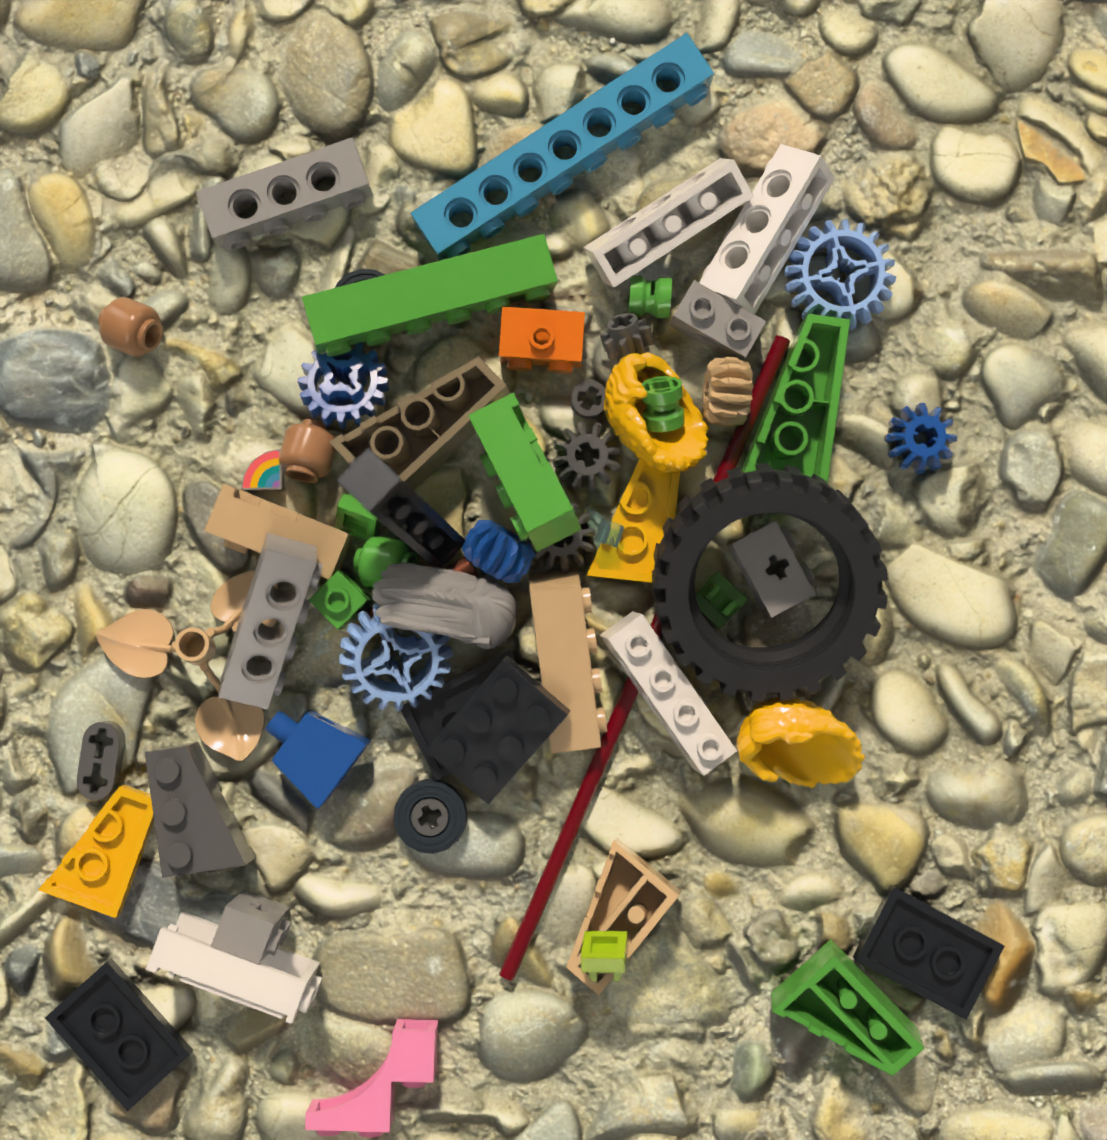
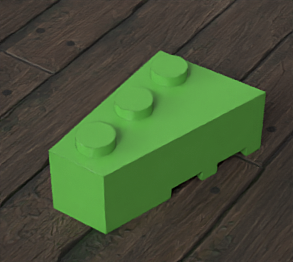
M514 392L469 414L468 417L486 451L479 455L490 478L498 475L501 484L495 486V489L505 509L513 506L518 514L510 519L521 541L530 538L536 552L582 530L574 509L551 464L547 461L532 427H529Z
M831 939L771 992L772 1012L783 1018L787 1016L808 1027L809 1032L819 1037L821 1035L843 1046L845 1051L892 1076L924 1049L918 1028Z

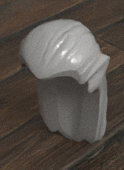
M398 563L388 565L387 570L381 572L383 579L373 585L372 598L380 606L375 611V615L380 617L381 623L393 628L445 635L460 639L466 644H476L483 649H491L506 642L516 625V602L509 590L496 583L494 576L480 578L445 568L426 567L414 563Z

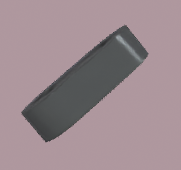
M101 721L94 723L86 729L83 735L77 773V787L79 792L87 799H103L113 794L118 788L125 747V733L122 727L115 722ZM104 729H106V735L109 738H113V744L105 746L103 757H101L102 744L95 741V736L103 733ZM99 764H102L100 775L101 778L107 779V785L99 787L97 791L96 784L89 782V777L97 774Z

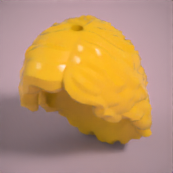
M649 352L641 355L635 353L628 354L613 367L605 388L603 410L606 412L607 421L614 428L615 435L619 436L621 442L631 449L637 458H640L642 461L646 460L650 467H655L664 473L673 471L685 472L689 468L697 466L699 461L706 457L705 449L708 443L706 432L709 431V426L703 421L700 410L694 405L693 399L682 385L683 396L679 400V405L684 408L685 424L669 432H652L647 430L646 423L643 420V411L646 409V404L641 400L647 396V391L642 383L650 378L660 376L675 377L679 380L680 378L668 363L659 356Z
M775 697L756 704L743 720L736 739V748L740 761L747 765L752 773L761 780H767L768 782H776L778 777H781L789 783L814 788L817 783L823 785L829 783L838 784L840 782L846 783L861 771V762L865 759V755L861 753V741L857 737L856 732H852V729H849L846 723L837 720L830 710H825L806 699L801 700L794 697L793 700L781 702L779 697Z

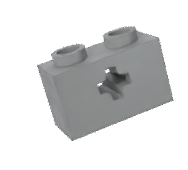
M694 280L673 315L669 326L723 357H737L739 360H744L767 321Z
M776 521L771 522L727 546L766 618H772L815 595L811 586L816 583L815 578L805 562L799 564L792 551L796 544L785 525L779 527ZM769 557L773 562L779 560L782 562L783 567L778 570L780 578L776 574L768 575L765 569L770 566Z
M243 890L225 906L210 947L259 965L268 954L275 955L278 946L283 945L291 926V921L285 920L290 907Z

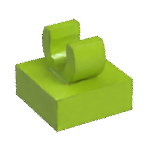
M584 931L580 957L581 972H589V978L592 982H597L598 973H613L614 982L621 980L622 973H625L628 950L627 931Z

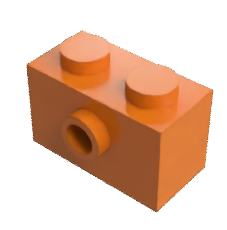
M502 307L499 345L500 363H506L507 369L514 371H531L532 365L548 366V372L573 373V368H581L585 312Z

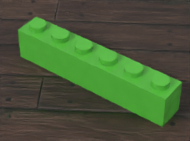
M541 234L302 296V301L317 354L326 352L327 356H337L351 350L350 345L367 341L369 346L378 345L391 340V334L407 330L408 335L420 334L430 330L432 323L447 320V323L450 325L469 320L471 313L485 309L487 314L502 312V307H511L510 303L526 299L528 304L543 301L550 297L549 292L554 291L558 279L545 235Z

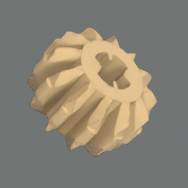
M737 357L711 359L708 363L707 371L704 373L703 394L701 398V411L706 423L715 424L718 427L739 426L745 423L747 415L750 413L752 389L754 386L752 384L753 372L748 361L739 360Z

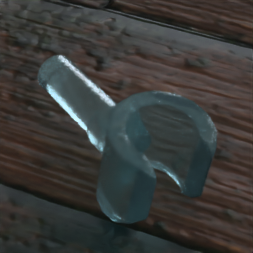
M587 506L584 513H588L591 516L590 519L598 527L594 540L617 548L624 526L607 520L592 506Z

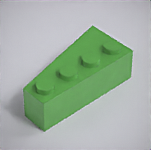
M808 314L800 323L742 466V473L756 471V464L769 463L773 470H784L785 465L797 467L802 474L809 477L815 474L825 479L828 483L850 319Z

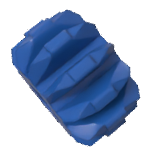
M919 403L916 405L915 411L908 406L900 410L901 419L895 417L890 419L888 425L897 433L885 435L884 441L896 444V448L888 452L890 458L900 454L903 456L899 462L900 469L905 470L913 463L915 473L921 474L925 472L927 466L933 471L941 468L940 458L949 459L952 457L953 452L945 444L956 442L958 437L954 434H946L945 429L951 427L954 423L952 419H947L943 422L939 421L942 415V408L936 407L928 414L926 404ZM924 432L928 440L917 445L913 437Z
M478 520L474 528L469 530L462 547L465 558L471 561L474 566L506 583L519 582L523 574L526 575L535 555L530 543L525 540L521 541L519 535L515 534L512 530L491 520Z

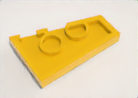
M639 458L586 576L652 583V571L655 564L653 554L656 543H661L664 536L662 528L668 517L672 519L676 517L680 471L664 473L655 467H650L646 460L642 461Z
M127 785L119 786L89 824V828L67 852L60 865L45 880L38 891L113 918L120 916L154 824L151 794Z

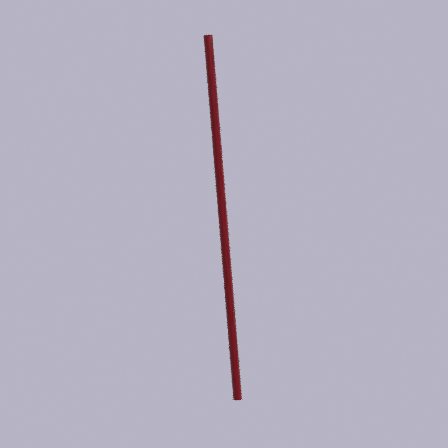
M775 335L752 389L750 413L747 415V420L743 425L736 426L713 478L714 483L729 477L727 470L736 468L790 344V340L785 337ZM655 612L650 626L659 639L662 640L661 623ZM629 677L625 681L609 718L607 732L602 734L600 739L601 747L596 748L499 972V975L504 979L514 981L639 693Z

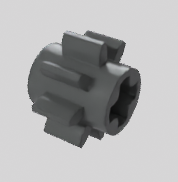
M622 313L612 317L607 323L609 332L600 334L603 348L607 352L608 358L610 360L617 358L618 362L628 354L635 353L641 355L646 353L645 346L654 344L650 326H647L645 318L638 320L637 316L633 313Z

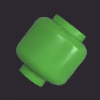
M374 536L365 542L363 548L357 549L353 565L354 570L359 572L361 583L369 589H374V583L383 579L381 572L386 571L388 565L398 563H414L418 565V557L412 551V548L401 539Z

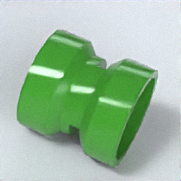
M640 275L631 276L628 313H633L637 317L647 313L653 314L656 318L669 319L672 278L658 277L653 281L646 280L644 276Z
M670 376L654 377L644 381L642 385L647 391V396L641 400L646 404V409L643 411V420L646 423L647 430L652 432H669L682 427L685 424L684 408L679 405V400L683 396L682 382L678 378Z

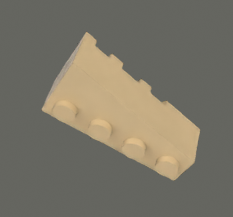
M577 567L569 568L568 571L560 569L529 573L530 597L542 686L571 710L568 716L549 736L551 754L601 747L599 733L607 732L604 708H596L595 694L602 693V684L599 668L591 669L590 654L597 653L594 628L586 629L585 613H592L589 587L581 588Z

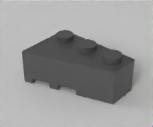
M199 742L159 747L145 752L162 878L246 866L256 858L251 846L247 845L237 825L239 822L234 812H231L220 790L221 786Z

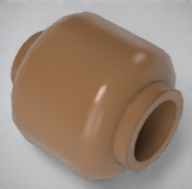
M120 297L104 307L99 315L98 323L101 339L110 348L129 356L140 357L153 351L161 342L163 326L159 314L148 305L131 298Z
M305 419L302 424H294L286 429L279 455V463L286 470L285 474L291 479L303 483H316L318 478L329 475L336 449L328 441L335 437L327 431V426L323 422Z

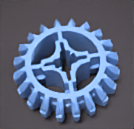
M843 219L839 224L838 230H836L834 223L828 220L823 225V232L816 226H813L808 231L809 239L800 237L796 244L798 250H792L788 257V260L794 265L786 266L784 276L796 279L785 285V291L789 293L798 292V295L792 299L790 304L792 307H798L803 303L807 307L801 314L802 319H805L808 314L812 313L815 315L850 319L849 331L856 328L857 319L860 323L866 325L872 320L871 313L879 315L884 310L881 301H888L893 295L886 286L893 285L896 282V276L885 271H888L895 265V260L890 258L883 259L882 256L889 250V244H882L879 247L874 244L879 236L878 232H872L867 238L863 235L865 230L864 223H859L854 231H851L848 219ZM826 248L828 254L825 258L826 268L819 270L815 275L809 276L808 268L811 256L817 251ZM845 248L856 252L863 260L856 261L851 259L847 255ZM836 268L841 269L840 273L844 271L848 276L843 283L839 282V278L835 280L831 276ZM870 275V287L867 296L863 301L853 304L852 296L855 294L854 282ZM824 290L829 292L833 296L835 304L840 306L828 303L815 291Z
M375 603L373 604L374 616L370 617L364 611L359 612L358 619L362 626L349 623L347 632L351 637L341 639V648L346 652L339 655V663L347 666L342 671L343 679L353 680L351 691L354 694L364 691L363 702L369 704L377 697L378 707L382 711L387 707L388 701H394L395 709L399 712L403 708L402 701L409 700L410 705L416 708L418 706V695L421 694L431 700L433 694L430 691L432 690L430 685L442 688L444 685V680L440 674H447L451 670L450 663L446 659L452 657V649L445 645L450 638L445 635L414 631L421 636L418 639L415 635L407 638L401 637L396 634L393 627L380 622V617L375 615V611L380 606ZM380 632L382 638L381 646L375 651L370 652V657L361 660L362 651L366 643L375 634ZM389 641L392 643L394 650H399V653H402L403 669L400 668L398 661H393L392 656L390 657ZM430 651L424 668L416 676L411 677V665L417 660L422 659V654ZM372 673H374L376 676L381 674H390L394 676L398 682H387L380 680L373 676Z

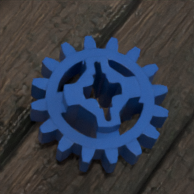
M358 343L354 349L337 356H327V353L317 354L316 350L311 352L314 363H302L301 367L306 376L299 377L297 382L302 390L300 393L304 405H309L308 410L313 418L321 415L323 424L327 427L334 419L338 420L340 428L345 429L347 420L353 419L354 423L359 427L360 423H362V415L376 416L374 404L385 406L386 400L382 392L389 391L388 379L384 378L387 375L384 363H378L379 359L376 351L373 350L365 355L364 344ZM323 376L324 382L319 385L320 391L317 393L319 379ZM370 376V386L366 393L363 387L368 383L367 378Z

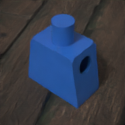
M279 710L265 728V731L283 743L273 757V763L318 809L326 803L371 742L367 737L315 711L306 713L301 721L297 723Z

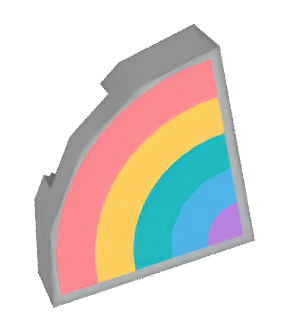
M281 449L267 451L251 462L243 475L242 491H284V468L279 463Z

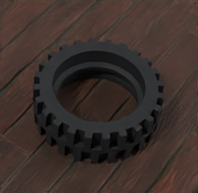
M769 463L756 464V471L742 473L739 467L727 470L729 477L716 483L713 482L712 478H709L700 484L702 491L692 499L686 495L678 503L680 511L674 519L668 517L662 528L664 534L661 543H656L653 554L655 564L652 571V586L656 613L661 623L662 634L667 644L671 643L673 645L676 658L684 667L689 664L693 666L697 679L706 685L712 679L719 682L723 694L735 697L737 689H743L748 691L750 701L764 702V693L777 692L781 702L793 700L792 690L806 686L811 695L822 690L818 681L832 674L835 680L838 681L846 675L847 672L843 664L851 656L858 661L863 658L867 653L862 643L866 634L877 637L881 624L876 618V613L878 609H886L888 596L882 589V581L888 580L886 565L880 558L881 546L870 530L869 524L849 499L839 489H833L825 479L815 474L809 477L802 474L797 467L785 465L784 470H773ZM760 513L785 514L810 524L830 544L836 557L839 571L837 596L823 620L800 638L772 647H748L733 643L722 637L704 618L698 606L695 593V577L698 563L710 541L731 523Z

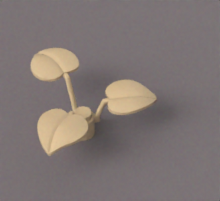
M255 570L232 577L216 590L212 597L210 608L212 614L217 619L225 622L220 627H209L205 632L195 627L186 628L177 635L176 640L170 645L174 636L170 621L163 614L155 610L142 609L128 613L113 624L97 631V640L106 656L118 668L137 678H152L162 674L168 665V653L176 652L183 660L192 665L199 666L219 694L220 681L208 663L213 659L216 652L213 638L228 632L231 627L234 632L236 631ZM278 582V583H276V584L273 585V586H274L276 589L279 590V582ZM267 619L262 623L268 627H275L278 620ZM211 697L206 699L197 711L195 717L196 730L201 740L211 749L237 761H243L254 751L262 736L264 709L219 697Z

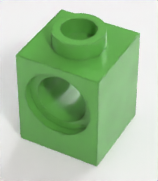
M339 570L309 599L310 603L337 630L346 629L348 624L358 617V613L362 610L364 611L374 601L346 572Z

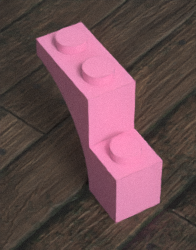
M397 1019L393 1029L390 1051L380 1068L372 1077L354 1090L335 1097L312 1099L306 1111L305 1130H317V1134L322 1136L339 1135L342 1131L358 1132L362 1137L369 1138L381 1136L383 1132L389 1133L394 1120L395 1082H401L402 1086L408 1088H420L426 1086V1083L434 1082L437 1071L438 1020Z

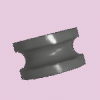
M594 380L582 381L576 385L571 397V404L575 413L585 419H593L600 416L604 412L605 388ZM589 389L598 392L596 393V399L601 397L600 405H592L590 410L583 409L581 407L583 406V401L578 402L577 400L579 394L586 395Z

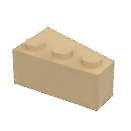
M224 483L204 529L207 533L225 539L223 546L246 554L248 549L261 553L267 532L317 546V562L323 564L318 582L320 585L323 584L325 578L330 579L338 570H341L354 535Z
M618 838L612 842L592 901L566 966L568 970L598 996L613 979L614 974L598 973L597 982H592L589 978V972H581L580 957L584 931H627V961L682 892Z

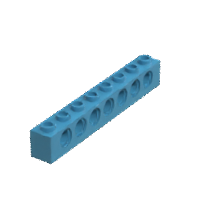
M685 33L410 212L415 226L439 261L467 254L471 249L470 244L482 236L485 240L494 237L504 229L505 221L516 214L519 217L529 214L539 205L538 200L548 193L552 192L553 195H557L563 192L573 183L572 178L584 170L587 173L595 171L607 161L608 158L606 156L620 147L621 151L632 147L641 139L642 135L640 133L653 125L656 129L671 121L676 115L675 111L686 103L689 106H694L702 101L710 93L709 88L711 87L714 72L688 33ZM662 80H670L677 86V89L673 92H663L658 88L657 83ZM628 102H636L642 106L643 111L637 115H630L623 110L622 106ZM594 124H602L610 132L604 137H595L589 133L588 129ZM569 146L576 154L571 159L562 160L554 155V151L558 147ZM527 168H535L542 174L535 182H525L519 175ZM493 190H501L507 194V199L499 205H492L485 200L487 194ZM459 212H467L473 216L472 222L462 228L454 226L451 223L452 218Z

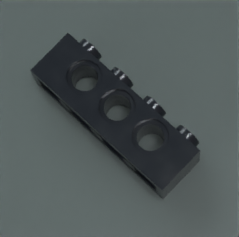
M369 448L360 457L354 459L348 465L347 470L337 479L369 513L433 567L443 568L463 547L466 540Z

